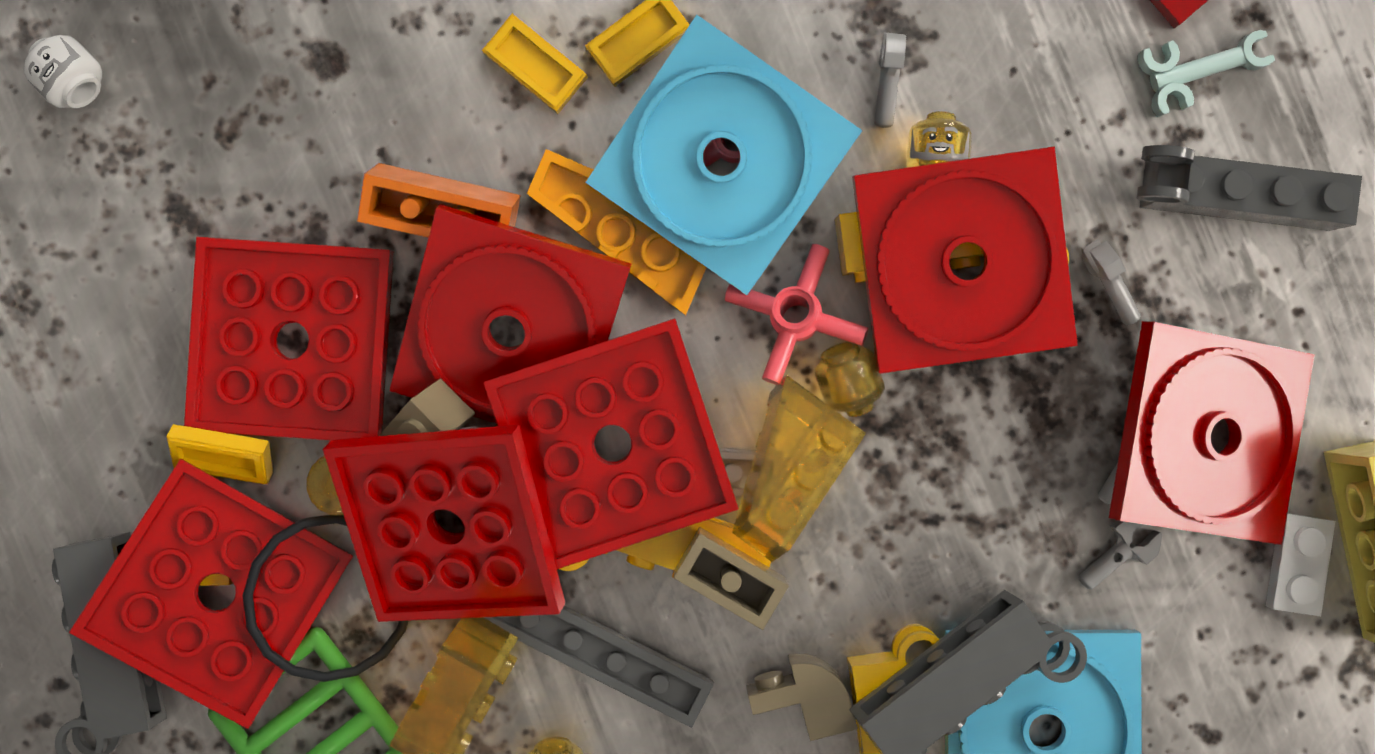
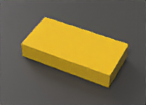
M645 0L588 42L585 48L611 84L616 87L679 40L690 24L672 0Z
M513 13L482 49L484 55L557 114L560 113L588 78L583 70Z
M176 424L172 425L166 436L173 468H175L180 459H184L210 475L259 484H268L273 474L268 440Z

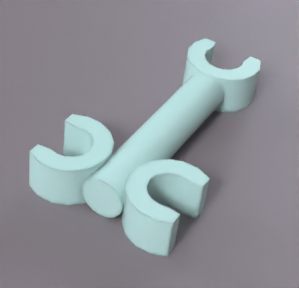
M1263 30L1252 32L1240 40L1235 48L1177 66L1180 51L1174 41L1167 42L1162 46V52L1165 57L1163 64L1154 61L1150 48L1138 53V65L1144 73L1150 75L1152 89L1156 92L1151 104L1153 113L1157 117L1170 113L1166 102L1168 95H1174L1178 99L1181 110L1193 106V93L1184 83L1239 66L1256 71L1270 65L1275 61L1274 55L1259 58L1252 52L1253 43L1267 37V32Z

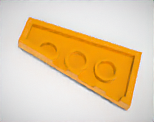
M546 149L527 194L605 255L632 263L629 271L630 274L686 316L707 267L585 183L594 169Z

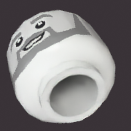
M55 35L36 41L29 49L23 70L28 82L47 102L57 108L84 107L97 97L101 89L103 73L99 62L71 36Z

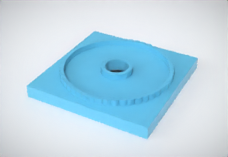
M696 14L585 183L738 290L748 295L863 130ZM717 138H727L733 141L740 152L738 167L732 173L725 176L711 173L706 168L703 160L706 146Z
M1135 629L1064 630L1078 637L1086 648L1087 661L1082 673L1074 680L1065 683L1054 682L1038 670L1021 675L1006 687V691L1001 698L991 704L981 706L967 717L966 723L960 730L951 735H945V754H1142L1141 633ZM945 630V635L948 634L951 630ZM1045 631V632H1046V634L1048 635L1049 633H1052L1053 631ZM1059 642L1051 646L1047 653L1046 661L1056 655ZM1071 642L1067 659L1059 668L1052 670V672H1064L1074 663L1076 653ZM1044 714L1058 717L1062 724L1059 738L1049 746L1034 745L1029 736V729L1033 720Z

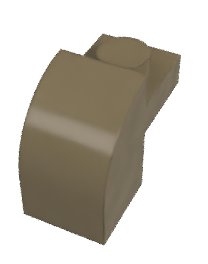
M807 654L788 655L792 674L783 676L782 671H771L756 676L754 678L755 683L746 685L753 715L800 704L810 741L858 729L856 720L849 711L852 707L851 700L840 676L832 666L818 657Z

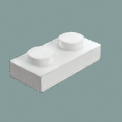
M1287 513L1282 545L1275 544L1266 607L1274 610L1321 617L1336 521Z

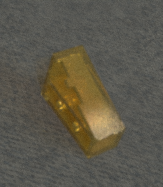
M788 375L782 379L780 385H776L770 392L763 428L758 435L755 446L757 450L750 474L747 476L732 531L734 535L771 562L791 549L866 435V432Z
M483 617L461 618L441 646L437 654L438 659L431 672H428L420 686L421 690L410 705L389 746L403 754H464L474 737L465 732L472 719L480 724L482 723L496 698L488 693L494 680L504 684L518 660L517 657L510 654L518 637Z

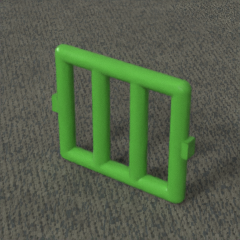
M313 627L308 630L289 661L296 665L311 652L315 651L330 671L352 667L330 637L320 627ZM359 675L319 682L250 737L241 725L211 709L208 710L209 719L237 754H263L261 751L344 688L361 711L306 754H337L372 726L390 748L384 754H413L414 752L412 743Z

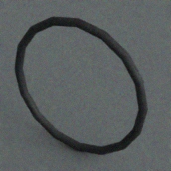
M339 514L303 518L273 535L252 562L242 595L247 630L263 656L292 676L321 682L358 676L382 661L406 632L408 621H399L397 628L380 651L356 666L328 672L297 667L270 648L257 626L253 600L261 566L281 542L305 528L335 523L347 526L344 515Z

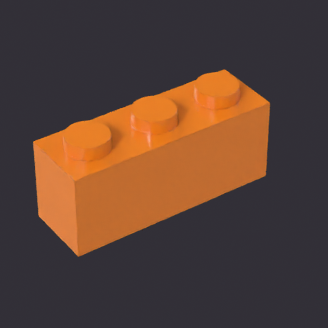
M378 163L364 173L357 222L429 238L436 208L442 204L515 227L521 195Z

